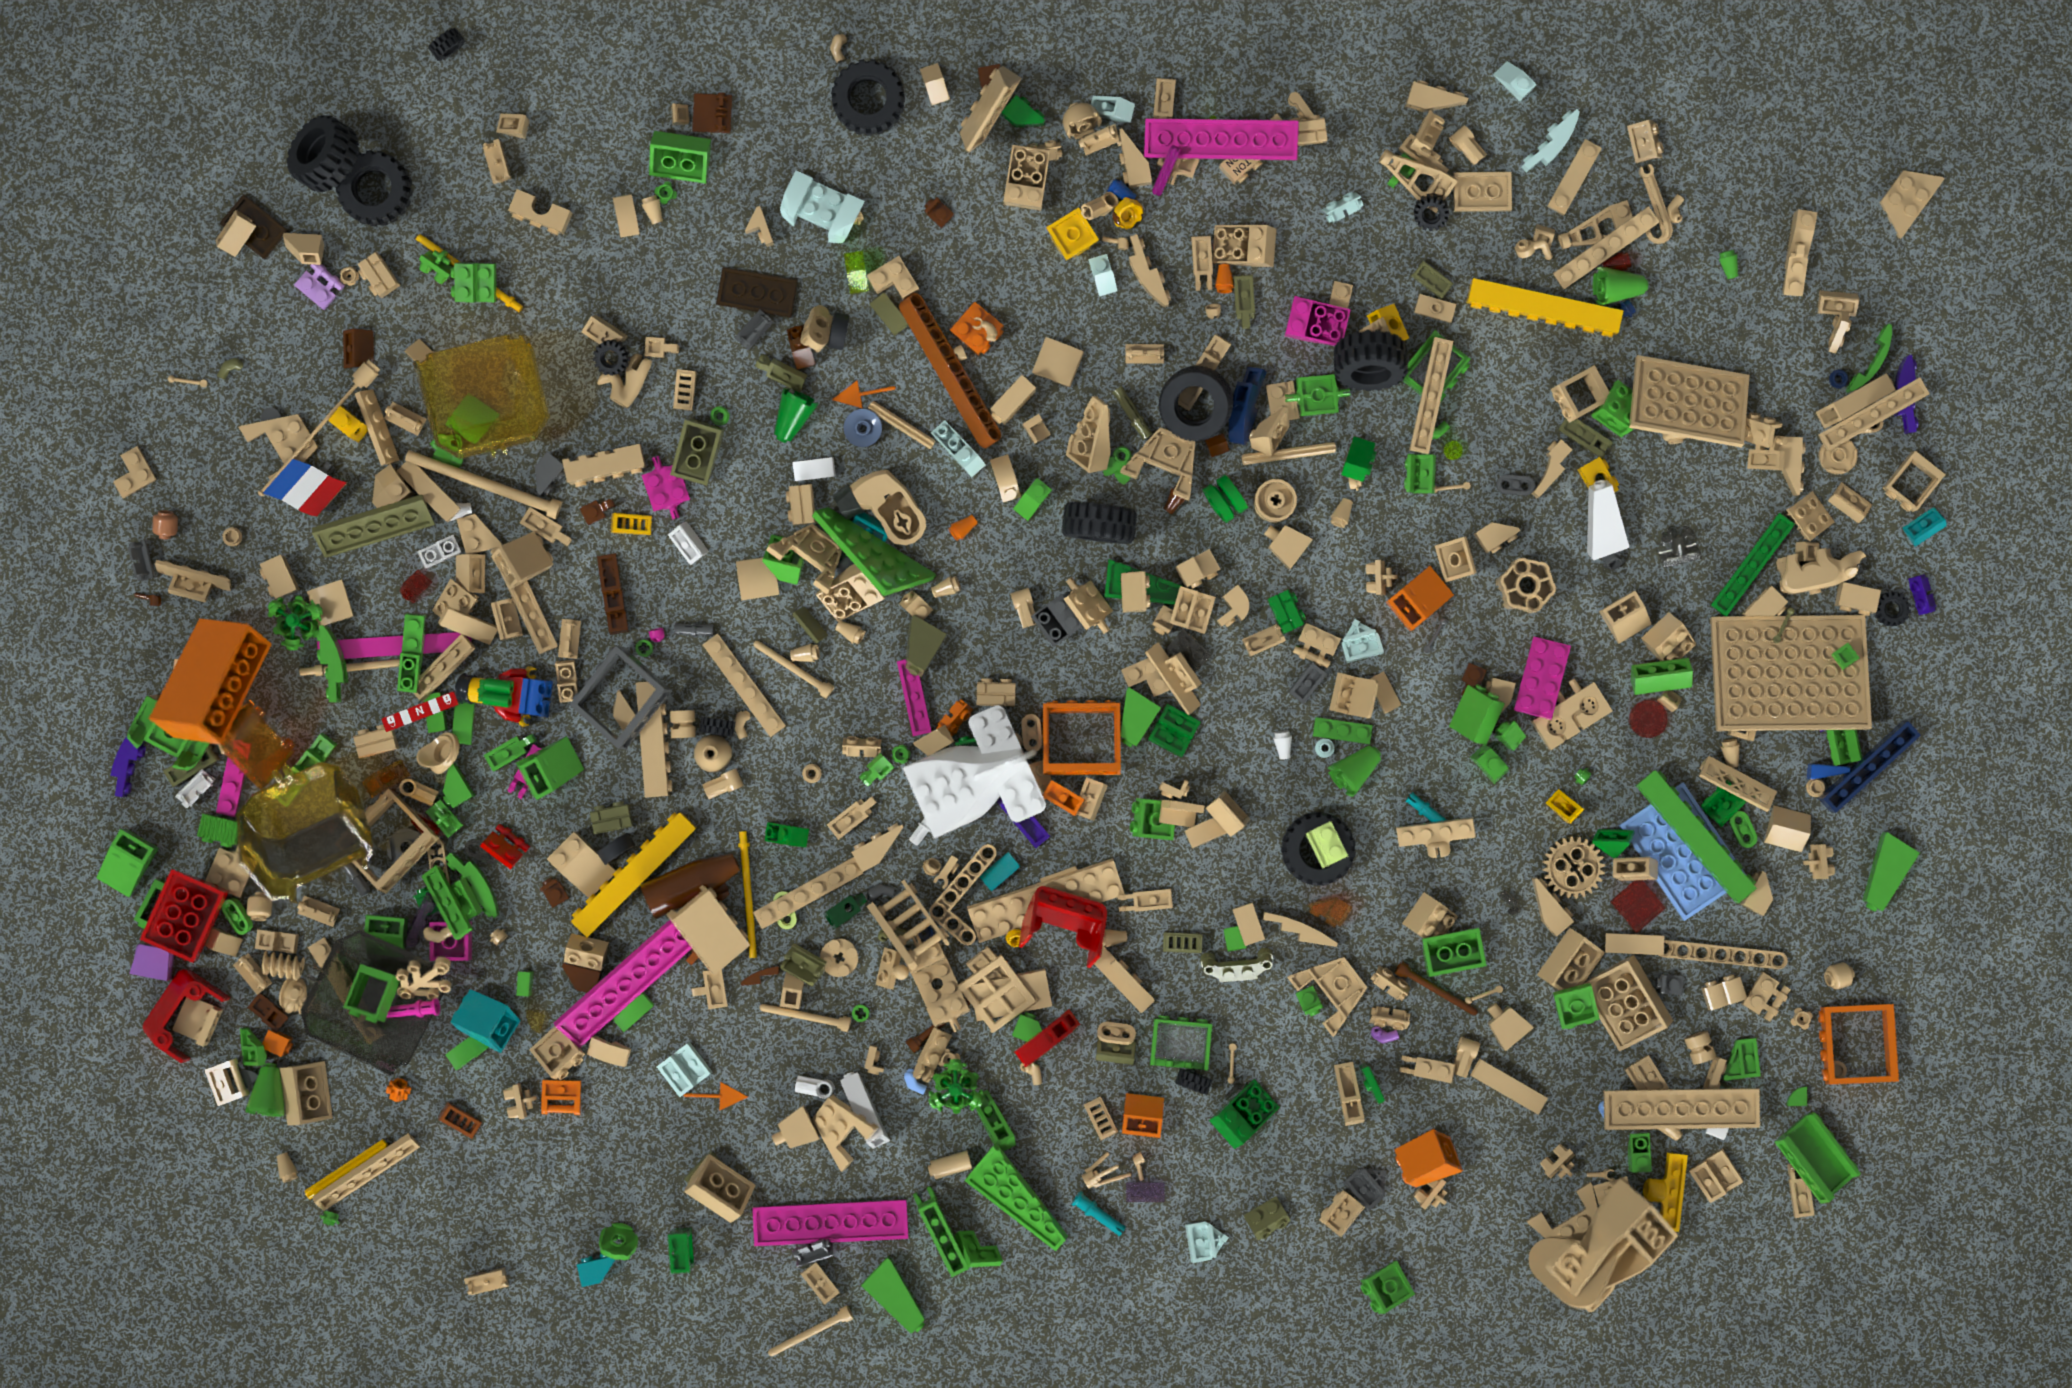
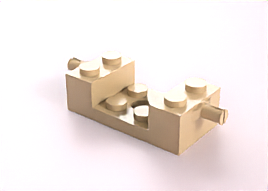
M919 934L911 938L916 948L922 944ZM938 941L917 956L915 960L918 965L917 968L912 971L908 965L907 967L919 989L933 1025L938 1027L946 1022H950L953 1031L957 1032V1029L958 1031L961 1030L957 1018L971 1010L963 993L957 986L959 985ZM937 978L943 982V986L938 990L932 987L933 980Z

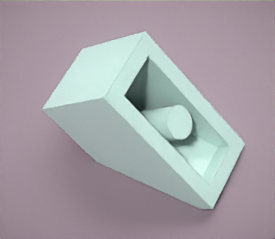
M1508 61L1493 74L1519 102L1536 86V83L1523 70Z
M1093 96L1091 105L1096 108L1101 118L1117 122H1131L1135 107L1134 103L1121 97Z

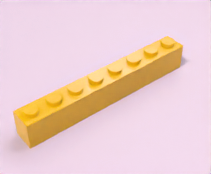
M1475 278L1471 280L1466 302L1471 304L1470 307L1482 309V307H1487L1489 311L1494 313L1506 311L1509 316L1519 317V315L1527 316L1526 319L1531 321L1543 319L1546 320V324L1556 325L1561 323L1568 329L1580 327L1587 333H1594V331L1602 332L1601 335L1605 337H1613V335L1619 333L1623 310Z
M674 812L667 819L669 824L665 828L660 826L653 833L656 837L651 842L647 839L640 846L642 851L638 855L633 853L626 860L628 865L624 869L620 866L612 874L615 878L610 883L606 880L599 887L601 892L597 896L592 894L585 901L588 905L583 910L579 907L572 914L574 919L571 923L586 937L697 828L682 812L678 815Z

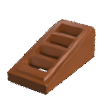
M449 1101L438 1116L441 1122L471 1139L482 1124L480 1120ZM453 1110L452 1115L449 1119H447L446 1116L448 1115L449 1111ZM457 1114H460V1117L458 1118L456 1123H454V1118ZM464 1117L467 1118L463 1127H460L459 1125L463 1121ZM472 1121L474 1124L468 1132L466 1129Z

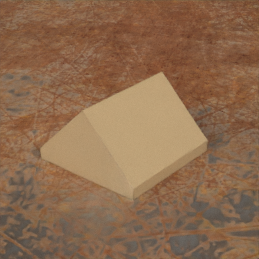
M1466 536L1435 546L1445 583L1477 573Z
M1223 791L1205 808L1230 837L1245 827L1250 820L1226 791Z
M1773 805L1764 843L1802 852L1811 834V815Z

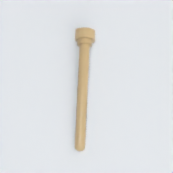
M758 640L754 642L755 648L816 687L820 695L825 699L829 697L835 687L829 682L822 683Z
M768 1004L760 1005V1010L763 1012L833 1025L843 1032H849L851 1017L843 1016V1018L839 1017L837 1019Z
M848 1305L840 1308L837 1315L769 1349L768 1354L774 1356L840 1321L843 1323L853 1320L854 1317Z

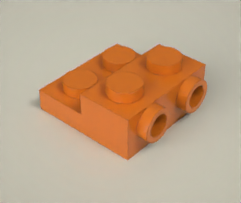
M974 302L950 331L979 356L981 353L985 354L991 348L989 344L991 341H987L986 330L983 327L979 330H975L972 327L981 325V322L974 320V318L979 317L993 324L998 334L996 340L1004 333L1002 330L1004 325Z

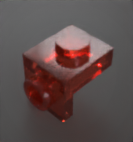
M418 569L402 584L400 593L404 599L414 604L417 598L432 584V581Z

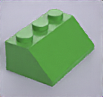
M654 131L650 143L649 175L706 184L711 139Z
M1479 928L1422 939L1423 957L1427 976L1429 977L1487 966Z

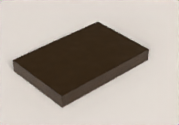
M243 194L219 224L225 227L235 210L253 220L252 223L256 224V227L245 242V245L265 260L283 239V233H287L289 230Z

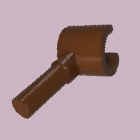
M135 592V597L150 600V606H161L160 596Z

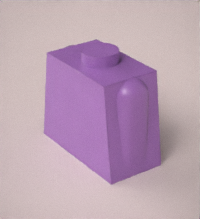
M138 944L129 974L165 981L172 980V967L175 955L150 944Z

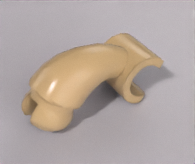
M975 317L974 320L980 321L981 325L972 327L975 330L983 327L986 330L987 341L995 342L998 334L993 324Z

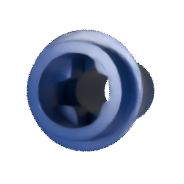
M1117 179L1113 180L1107 192L1114 193L1120 200H1123L1124 197L1134 200L1136 194L1121 180L1118 181Z

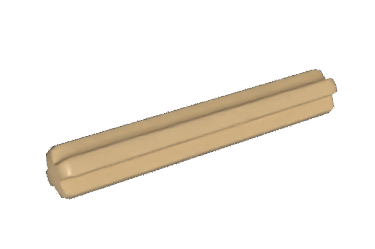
M872 401L868 406V410L874 412L878 417L925 447L931 449L934 446L935 440L875 401Z

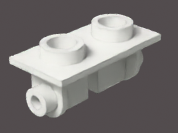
M201 769L175 797L182 802L185 808L192 807V804L199 798V795L203 794L210 786H213L212 783L215 778Z

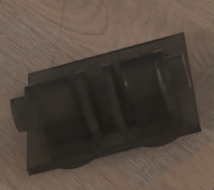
M1184 629L1164 650L1168 657L1181 652L1194 673L1212 655L1209 650Z

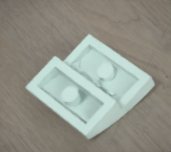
M690 1042L657 1066L679 1097L712 1073V1070Z

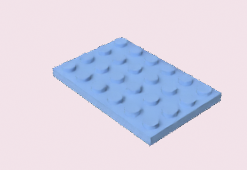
M1684 782L1677 785L1675 788L1679 792L1678 797L1682 802L1684 800L1688 802L1692 807L1691 812L1694 816L1698 815L1705 824L1703 826L1706 830H1711L1718 839L1716 841L1720 846L1724 845L1728 849ZM1651 804L1619 825L1622 830L1635 831L1630 843L1640 857H1651L1658 861V878L1656 881L1683 921L1727 893ZM1730 852L1729 856H1730L1731 859L1734 861L1735 858H1734V856L1732 855V853Z

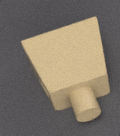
M1270 525L1264 533L1273 541L1268 548L1289 570L1313 540L1286 525L1281 531Z
M1494 1003L1487 1009L1493 1017L1488 1022V1025L1504 1051H1507L1534 1028L1509 1006L1502 1010L1497 1003Z
M802 1105L778 1123L780 1131L771 1135L776 1146L786 1141L789 1148L820 1139V1135L805 1105Z

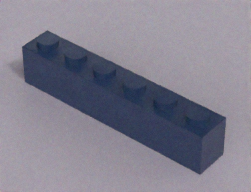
M1901 721L1867 752L1861 761L1855 763L1850 768V772L1843 774L1818 799L1831 813H1837L1918 739L1921 734L1909 721Z

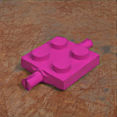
M656 456V459L653 457L651 459L655 469L652 472L641 475L654 512L669 509L672 520L678 519L680 516L677 506L690 500L684 480L670 475L672 465L662 466L660 456Z

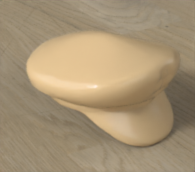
M445 732L431 743L422 747L416 756L418 764L423 767H430L436 774L445 772L458 756L460 744L457 736L451 732Z

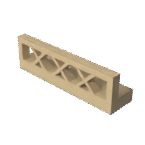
M1708 756L1702 762L1699 768L1701 770L1699 777L1766 812L1770 810L1777 791L1711 756ZM1729 780L1732 785L1726 784L1725 781Z

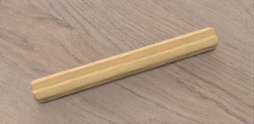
M1335 442L1279 449L1275 450L1272 457L1261 452L1243 454L1242 463L1243 465L1335 453L1336 444Z

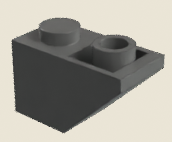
M548 451L535 465L537 493L542 497L549 495L554 489L553 484L556 480L560 481L565 476L563 464Z

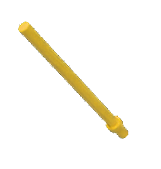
M422 234L417 236L416 240L434 252L436 250L439 253L443 251L442 248ZM448 253L446 258L451 260L450 264L454 266V263L460 262ZM496 287V297L505 302L507 307H512L518 312L522 310L523 306L515 301L513 296H508Z
M747 831L739 832L740 843H738V847L741 850L748 943L750 944L749 958H757L748 854L750 843L747 842Z

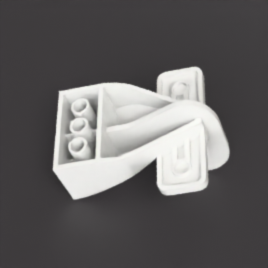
M993 706L970 717L969 726L978 747H949L903 767L934 839L980 818L993 806L999 797H1001L1010 819L1014 822H1020L1044 811L1046 807L1045 800L1026 760L1037 753L1035 749L1023 753L1003 707Z

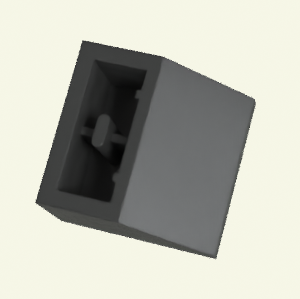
M1062 594L1031 616L1053 647L1083 627L1065 602V597Z

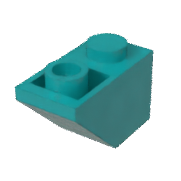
M599 1254V1258L594 1259L592 1256L581 1258V1262L577 1264L581 1287L601 1283L616 1259Z

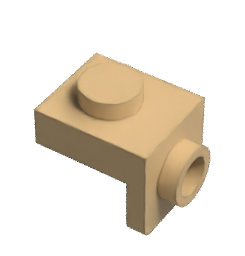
M914 591L905 594L899 603L912 617L915 615L922 620L933 611Z

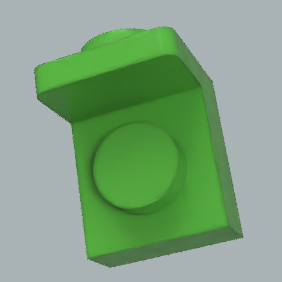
M1313 985L1295 993L1305 1015L1309 1014L1311 1017L1321 1012L1320 1009L1323 1008V1005Z

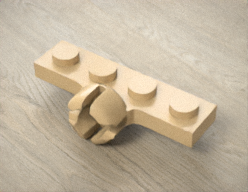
M1473 817L1398 826L1396 828L1399 847L1424 844L1427 847L1428 856L1431 858H1437V855H1439L1438 847L1441 857L1448 856L1451 851L1450 841L1476 837Z

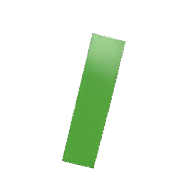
M324 733L319 734L311 747L305 751L297 764L291 768L272 795L288 807L338 744Z

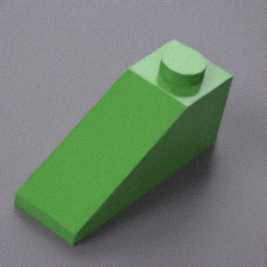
M984 1091L982 1094L984 1101L980 1107H975L993 1144L996 1142L1004 1152L1016 1145L1015 1136L989 1091Z

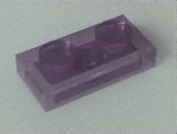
M1126 1182V1202H1165V1182Z

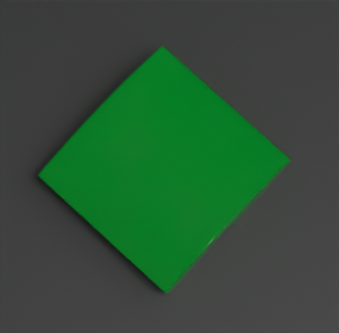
M1167 704L1148 740L1182 758L1201 721Z

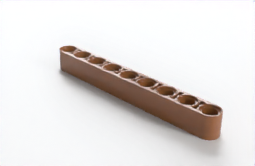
M912 293L900 302L899 309L977 443L982 448H988L1001 439L1000 429L925 301L918 293Z

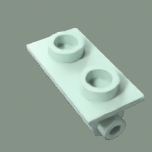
M1350 192L1345 194L1343 199L1328 203L1326 208L1322 209L1328 215L1326 216L1327 221L1335 223L1345 218L1343 212L1345 209L1348 215L1360 210L1363 206L1360 199L1361 196L1356 192Z

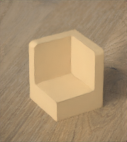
M1039 414L1023 423L1024 429L1035 445L1050 436V432Z

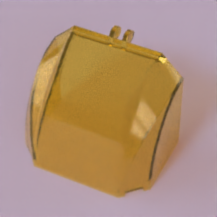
M525 334L519 335V338H509V335H501L427 354V359L420 363L419 360L412 362L435 444L459 459L490 452L493 458L496 457V450L501 449L503 455L507 454L506 447L536 440L550 418L534 350Z

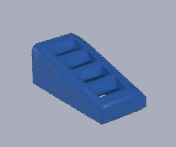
M1808 764L1807 779L1813 780L1850 772V768Z

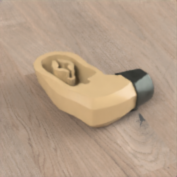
M888 470L875 471L865 475L850 486L847 484L832 495L846 520L864 513L863 510L871 509L876 518L882 523L887 537L895 544L909 545L915 543L922 537L926 529V518L918 508L911 493Z

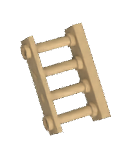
M903 880L902 884L906 888L904 891L883 906L879 905L876 907L872 902L867 908L906 964L913 971L918 967L915 962L917 956L941 939L946 946L950 943L946 939L949 935L944 928H938L915 894L918 892L913 884L910 883L908 885ZM911 895L916 904L894 920L887 922L884 918L887 915L886 912ZM921 910L926 919L904 935L897 937L894 932L896 927ZM932 925L937 933L914 950L910 949L907 951L904 947L907 944L906 942Z

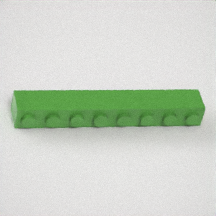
M1653 770L1635 786L1733 901L1740 903L1757 889L1754 885L1756 882L1749 874L1745 875L1741 870L1743 867L1736 859L1734 861L1729 856L1730 851L1724 845L1720 846L1716 841L1718 839L1711 830H1706L1703 826L1705 824L1698 815L1694 816L1691 812L1692 807L1685 800L1682 802L1678 797L1679 792L1674 786L1670 787L1665 782L1667 778L1661 771Z

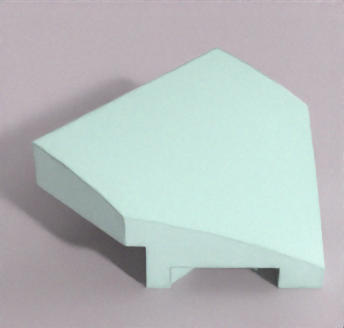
M1355 619L1342 642L1346 663L1384 653L1379 634L1376 633V630L1365 626Z
M1206 1221L1185 1224L1192 1263L1212 1260L1213 1257L1216 1258L1218 1251L1229 1238Z

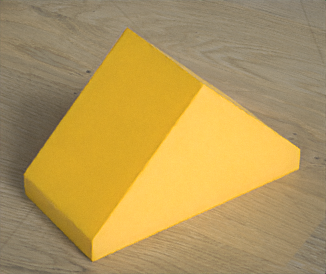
M1559 789L1546 802L1555 813L1566 823L1570 824L1584 810Z

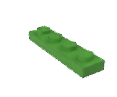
M435 865L421 877L454 939L459 940L473 930L441 867Z

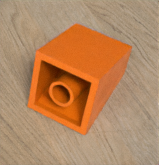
M1434 1129L1394 1149L1397 1155L1395 1157L1396 1162L1403 1171L1402 1178L1404 1182L1414 1187L1463 1171L1451 1138Z

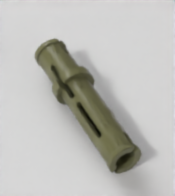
M1123 386L1114 390L1112 394L1118 400L1130 419L1131 426L1135 427L1142 441L1151 437L1153 433L1146 425L1144 416H1141Z

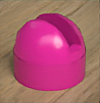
M663 627L648 631L653 642H661L665 637Z

